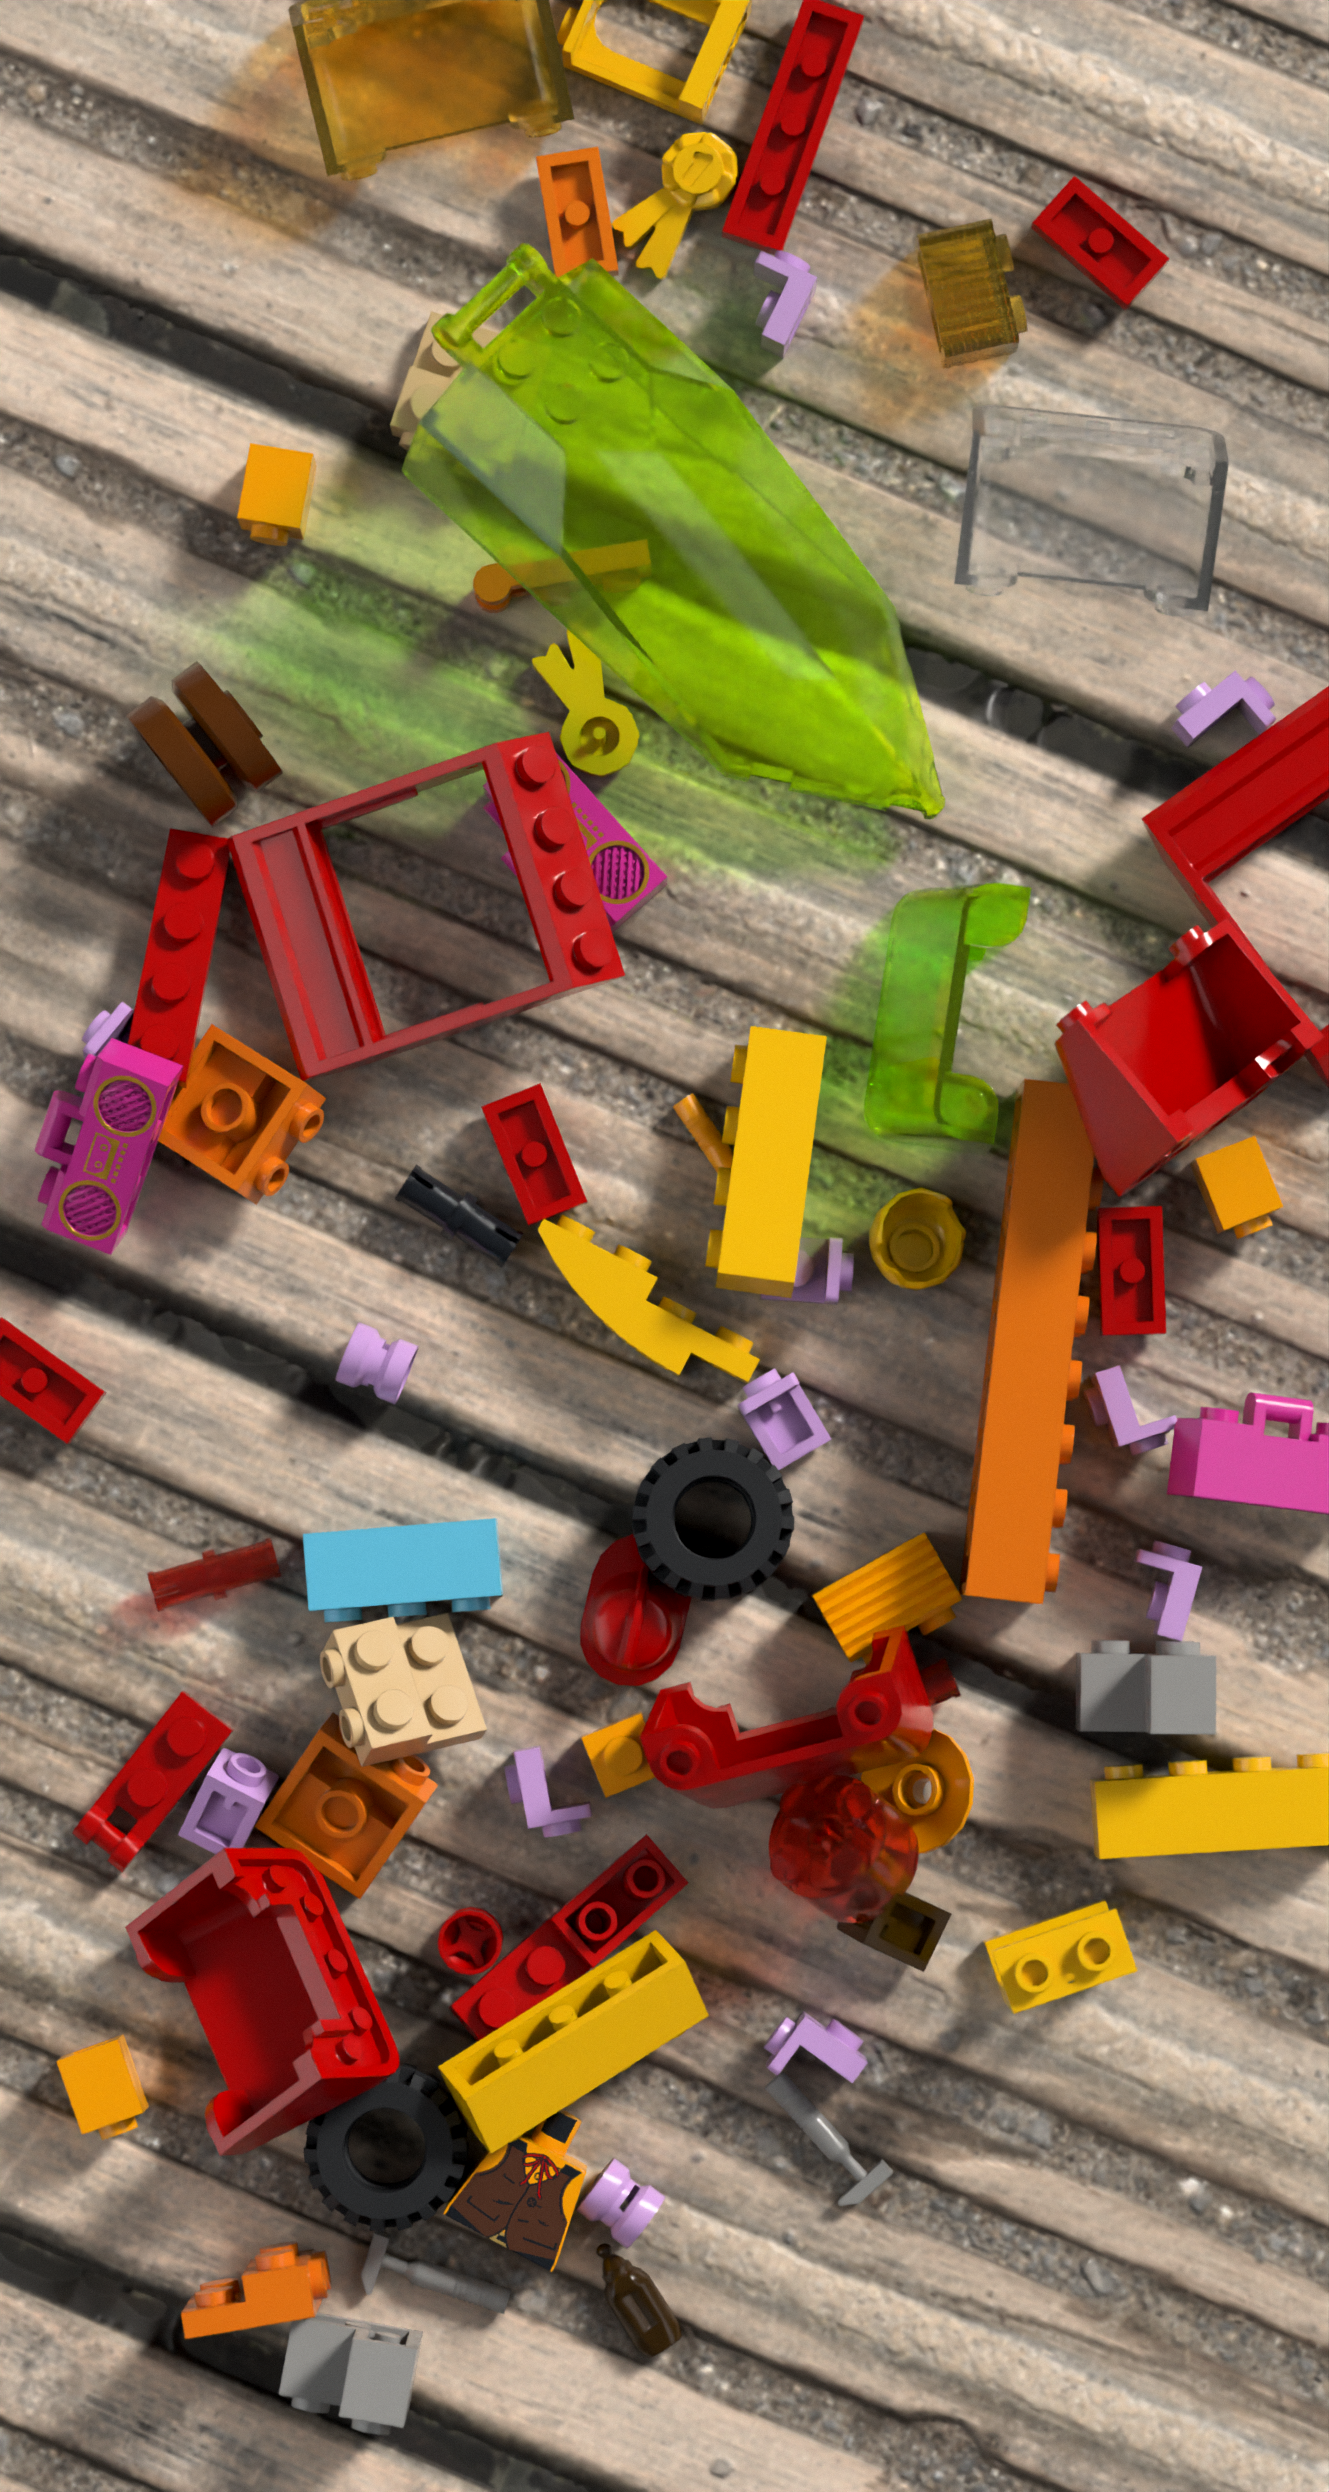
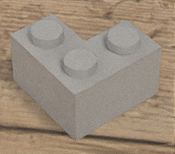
M1091 1640V1653H1076V1730L1216 1735V1656L1200 1654V1642L1156 1641L1155 1653H1130V1641Z
M318 2312L313 2318L292 2321L279 2395L292 2397V2407L309 2412L329 2413L331 2404L341 2406L339 2417L351 2418V2428L361 2432L388 2435L390 2434L391 2426L404 2428L411 2402L423 2331Z

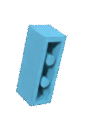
M496 1518L303 1534L308 1610H323L324 1623L363 1620L362 1607L378 1605L388 1606V1617L427 1614L426 1602L451 1600L452 1612L491 1609L490 1596L503 1595L498 1521Z

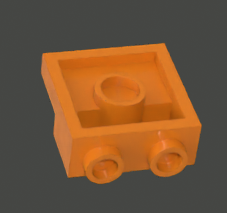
M211 1024L194 1050L187 1088L176 1087L158 1142L257 1205L263 1194L272 1196L284 1185L289 1174V1165L285 1161L298 1141L306 1143L320 1130L324 1121V1112L320 1108L326 1098L304 1081Z
M333 1712L318 1730L254 1827L283 1847L301 1851L319 1872L358 1899H361L434 1793L438 1784L428 1778L431 1773L430 1768L416 1755L361 1767L355 1747L349 1748L345 1744L340 1730L339 1716Z
M297 2241L264 2246L259 2248L260 2254L256 2255L255 2259L250 2260L241 2276L243 2287L239 2288L238 2278H226L200 2284V2291L191 2296L181 2312L185 2339L315 2317L323 2298H328L327 2290L332 2288L326 2251L315 2252L314 2249L299 2251Z

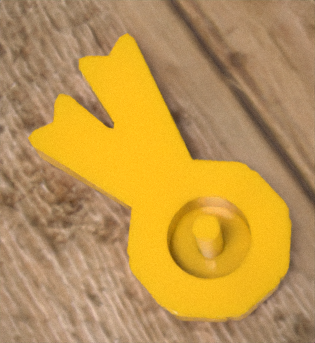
M697 132L682 134L662 157L663 188L616 218L611 224L616 231L623 234V242L628 250L634 249L649 233L655 230L638 257L636 267L642 270L652 269L655 276L660 280L665 279L693 211L718 208L727 200L738 185L739 173L736 153L713 133Z
M594 623L590 624L583 632L574 628L567 629L566 636L574 669L569 666L560 648L555 643L549 646L546 656L533 658L532 664L535 671L569 710L560 734V741L568 761L571 762L576 770L602 778L618 772L630 764L638 746L639 731L628 708L604 696L598 627Z

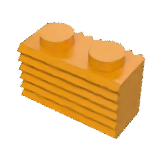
M925 1532L914 1536L811 1595L848 1661L852 1663L862 1657L866 1665L871 1660L873 1653L871 1640L874 1633L905 1625L906 1631L918 1626L924 1636L956 1618L951 1606L963 1600Z

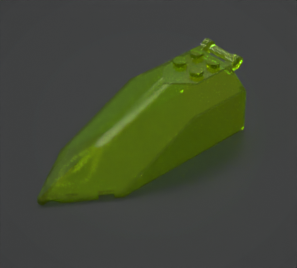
M520 243L506 257V267L456 314L446 313L431 327V332L436 342L464 369L418 423L402 467L403 474L724 777L748 782L751 776L788 783V791L886 811L893 805L921 811L924 819L927 820L936 818L945 807V797H943L933 750L911 666H909L899 630L900 624L893 603L727 383L596 260L592 258L558 278L548 269L544 258L535 248L527 243ZM525 285L537 298L483 348L473 339L472 334Z

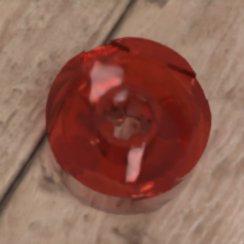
M830 1775L806 1784H794L783 1793L780 1799V1810L774 1819L769 1836L770 1870L772 1875L786 1888L830 1919L843 1923L865 1922L884 1913L885 1910L881 1907L888 1903L896 1893L902 1897L911 1885L919 1859L918 1838L903 1814L865 1783L850 1776Z

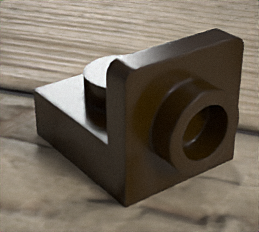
M863 1872L856 1885L847 1892L843 1899L837 1930L866 1946L924 1972L950 1919L951 1913L867 1872Z

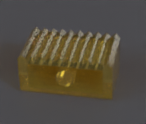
M992 219L917 235L914 247L942 368L961 366L966 363H974L979 360H987L992 357L1015 353L1019 344V334L1027 332L1028 328L1021 296H1009L1004 273L1013 271V260L1007 235L1005 233L995 235Z

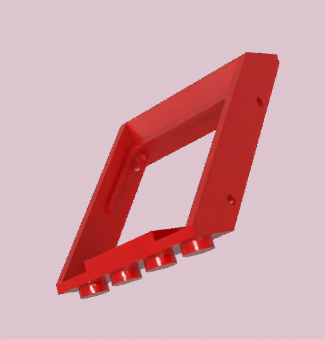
M1329 686L1141 819L1161 859L1210 927L1213 928L1227 918L1269 970L1270 968L1208 883L1329 798ZM1329 1025L1320 1030L1324 1038L1304 1056L1329 1089Z
M549 732L496 742L238 833L226 839L302 1081L352 1070L625 976ZM484 770L550 983L485 1005L481 1002L386 1035L322 830L418 796V792Z

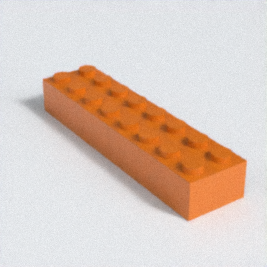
M1024 1079L1016 1089L959 1584L960 1595L1043 1604L1044 1592L1055 1593L1057 1589L1060 1554L1049 1553L1052 1528H1063L1067 1506V1490L1056 1488L1059 1464L1066 1465L1071 1463L1075 1425L1064 1424L1066 1401L1078 1399L1082 1374V1361L1071 1360L1074 1337L1080 1338L1081 1335H1085L1089 1313V1297L1078 1296L1080 1276L1093 1270L1097 1233L1086 1232L1088 1210L1094 1211L1095 1207H1100L1104 1181L1100 1169L1093 1167L1094 1152L1070 1086L1066 1083Z

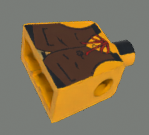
M562 2109L539 2123L532 2135L525 2132L520 2138L506 2144L492 2154L487 2150L451 2196L443 2214L552 2272L557 2264L587 2171V2165L566 2154L582 2121Z

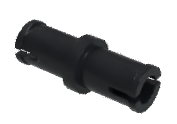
M416 1164L394 1199L405 1203L442 1227L443 1230L440 1233L442 1236L450 1241L456 1236L502 1268L524 1233L519 1230L516 1231L476 1205L475 1203L478 1198L468 1191L465 1196H462L423 1171L422 1167Z

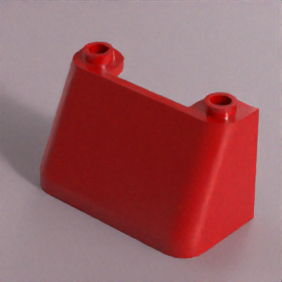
M1227 918L1206 933H1204L1199 925L1186 932L1169 947L1168 950L1175 958L1164 969L1110 1006L1104 1002L1093 1009L1087 1001H1084L1056 1024L1062 1032V1035L1054 1043L1102 1177L1119 1197L1247 1106L1324 1038L1318 1028Z
M905 1625L874 1633L871 1640L873 1651L871 1660L864 1668L852 1671L850 1681L840 1692L836 1708L740 1733L730 1703L718 1706V1708L702 1703L694 1696L691 1682L661 1689L640 1735L652 1773L658 1781L671 1790L700 1805L716 1809L727 1808L908 1761L919 1756L929 1745L934 1722Z
M223 1848L125 1927L136 1952L137 1962L145 1973L164 1982L185 1984L228 2090L215 2095L205 2107L207 2131L214 2141L219 2156L248 2153L378 2086L393 2075L399 2067L397 2046L322 1873L314 1867L301 1851L292 1848Z

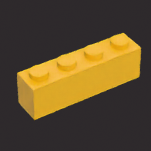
M751 1026L748 1046L735 1044L730 1082L743 1084L740 1107L727 1106L722 1144L734 1145L731 1168H718L714 1205L726 1207L723 1230L710 1229L705 1267L718 1268L715 1288L792 1298L827 1036Z
M1329 1752L1297 1754V1766L1272 1768L1271 1756L1233 1758V1770L1207 1772V1760L1168 1762L1169 1774L1143 1776V1764L1104 1766L1105 1778L1090 1779L1094 1854L1099 1859L1329 1845Z
M654 1930L438 2066V2069L464 2122L492 2154L506 2144L517 2140L525 2132L558 2111L572 2105L580 2097L618 2073L627 2070L632 2064L670 2040L681 2036L686 2030L707 2018L709 2014L686 1962L659 1932Z

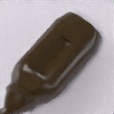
M600 2244L596 2249V2254L603 2259L602 2278L605 2282L604 2292L606 2301L636 2349L647 2358H652L681 2339L682 2334L679 2322L651 2277L645 2271L632 2266L629 2259L612 2254L609 2244Z

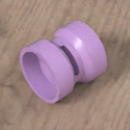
M359 1322L348 1343L335 1381L353 1388L359 1385L368 1387L371 1384L374 1386L373 1389L378 1398L396 1404L412 1368L419 1346L402 1339L392 1342L391 1345L386 1344L387 1340L380 1337L377 1329Z
M613 2158L587 2190L577 2205L576 2211L590 2221H602L610 2227L611 2237L628 2249L653 2218L663 2203L665 2196L651 2185L640 2186L630 2178L629 2169ZM624 2200H626L627 2203L622 2208V2210H620L619 2207L624 2202Z

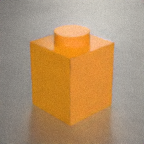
M250 443L237 519L242 530L251 531V540L275 546H286L288 538L304 540L317 468L312 453Z
M1255 1136L1196 1158L1189 1163L1217 1234L1233 1228L1236 1238L1240 1239L1273 1226L1269 1214L1283 1208V1204Z
M641 1711L584 1734L581 1737L605 1798L655 1778L649 1767L640 1739L646 1724Z
M124 2034L63 2055L56 2061L82 2135L98 2129L101 2140L138 2127L135 2116L144 2113L149 2105Z

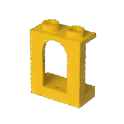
M584 0L580 10L573 7L568 9L556 39V43L564 46L562 49L563 67L702 125L749 18L752 0H646L710 27L687 82L613 52L602 44L596 35L594 23L597 12L603 3L608 0Z
M1104 1899L983 1941L1002 1998L1013 2014L1138 1971L1116 1908L1109 1910Z

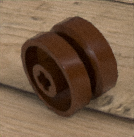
M196 661L171 680L174 696L190 716L186 721L181 723L163 700L152 696L127 714L126 717L185 795L213 828L238 809L237 796L221 775L220 771L228 766L247 789L255 792H260L282 775L283 771L260 740L263 737L262 733L228 690L223 692L202 665Z

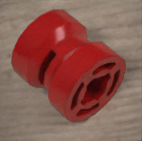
M470 1906L458 1909L447 1918L439 1932L437 1944L440 1956L449 1968L460 1974L474 1975L483 1973L494 1965L502 1951L504 1936L501 1924L492 1913L484 1908Z

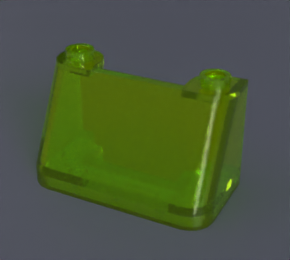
M986 883L916 889L905 894L896 904L891 918L864 1100V1118L869 1129L879 1138L890 1142L984 1156L994 1145L998 1119V1099L992 1087L980 1078L952 1073L967 964L968 962L981 963L988 948H1002L1009 945L1023 932L1028 915L1030 887L1004 883Z

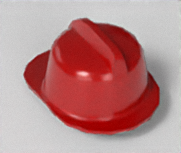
M633 1534L614 1541L600 1555L592 1573L580 1624V1646L586 1662L601 1678L624 1686H640L656 1680L672 1666L681 1646L692 1598L675 1593L673 1589L664 1583L661 1584L652 1575V1572L643 1563L638 1553Z

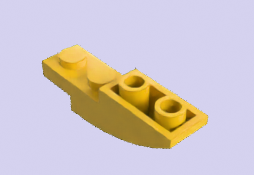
M561 1215L556 1225L546 1219L542 1220L538 1232L555 1265L573 1291L592 1313L621 1340L648 1360L677 1377H680L689 1357L692 1355L748 1384L760 1361L757 1357L749 1354L754 1343L723 1326L718 1328L715 1336L692 1324L697 1313L663 1296L658 1306L648 1302L647 1300L658 1281V1277L647 1272L652 1263L651 1260L620 1244L617 1245L613 1254L590 1243L595 1234L593 1230L564 1215Z

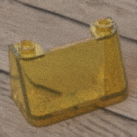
M303 0L290 6L288 9L327 176L340 174L343 181L366 178L378 172L376 163L386 159L387 151L507 123L513 129H524L527 138H536L562 130L561 122L575 119L549 0Z

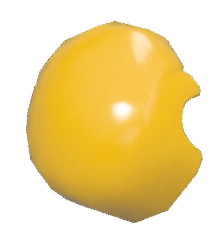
M922 1187L896 1194L876 1213L869 1230V1248L872 1259L879 1271L892 1284L914 1291L942 1284L960 1266L965 1245L963 1241L966 1238V1229L962 1226L952 1208V1200L946 1195Z

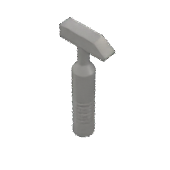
M783 2071L767 2084L765 2090L795 2120L827 2158L842 2163L857 2180L852 2187L840 2196L838 2200L839 2206L861 2203L892 2175L893 2170L883 2159L866 2172L850 2155L849 2144L844 2137L816 2109L812 2102L808 2100Z
M375 2231L360 2275L366 2294L370 2295L372 2293L380 2267L404 2274L414 2285L504 2314L512 2289L494 2283L490 2284V2282H485L472 2276L469 2277V2275H464L463 2273L421 2259L406 2262L385 2255L391 2234Z

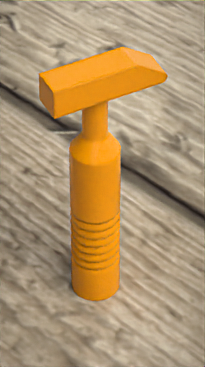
M694 1093L675 1104L673 1109L686 1128L689 1129L692 1137L695 1138L698 1146L701 1147V1150L717 1174L719 1167L731 1168L733 1151L728 1144H722L723 1136L717 1130V1127L711 1121Z

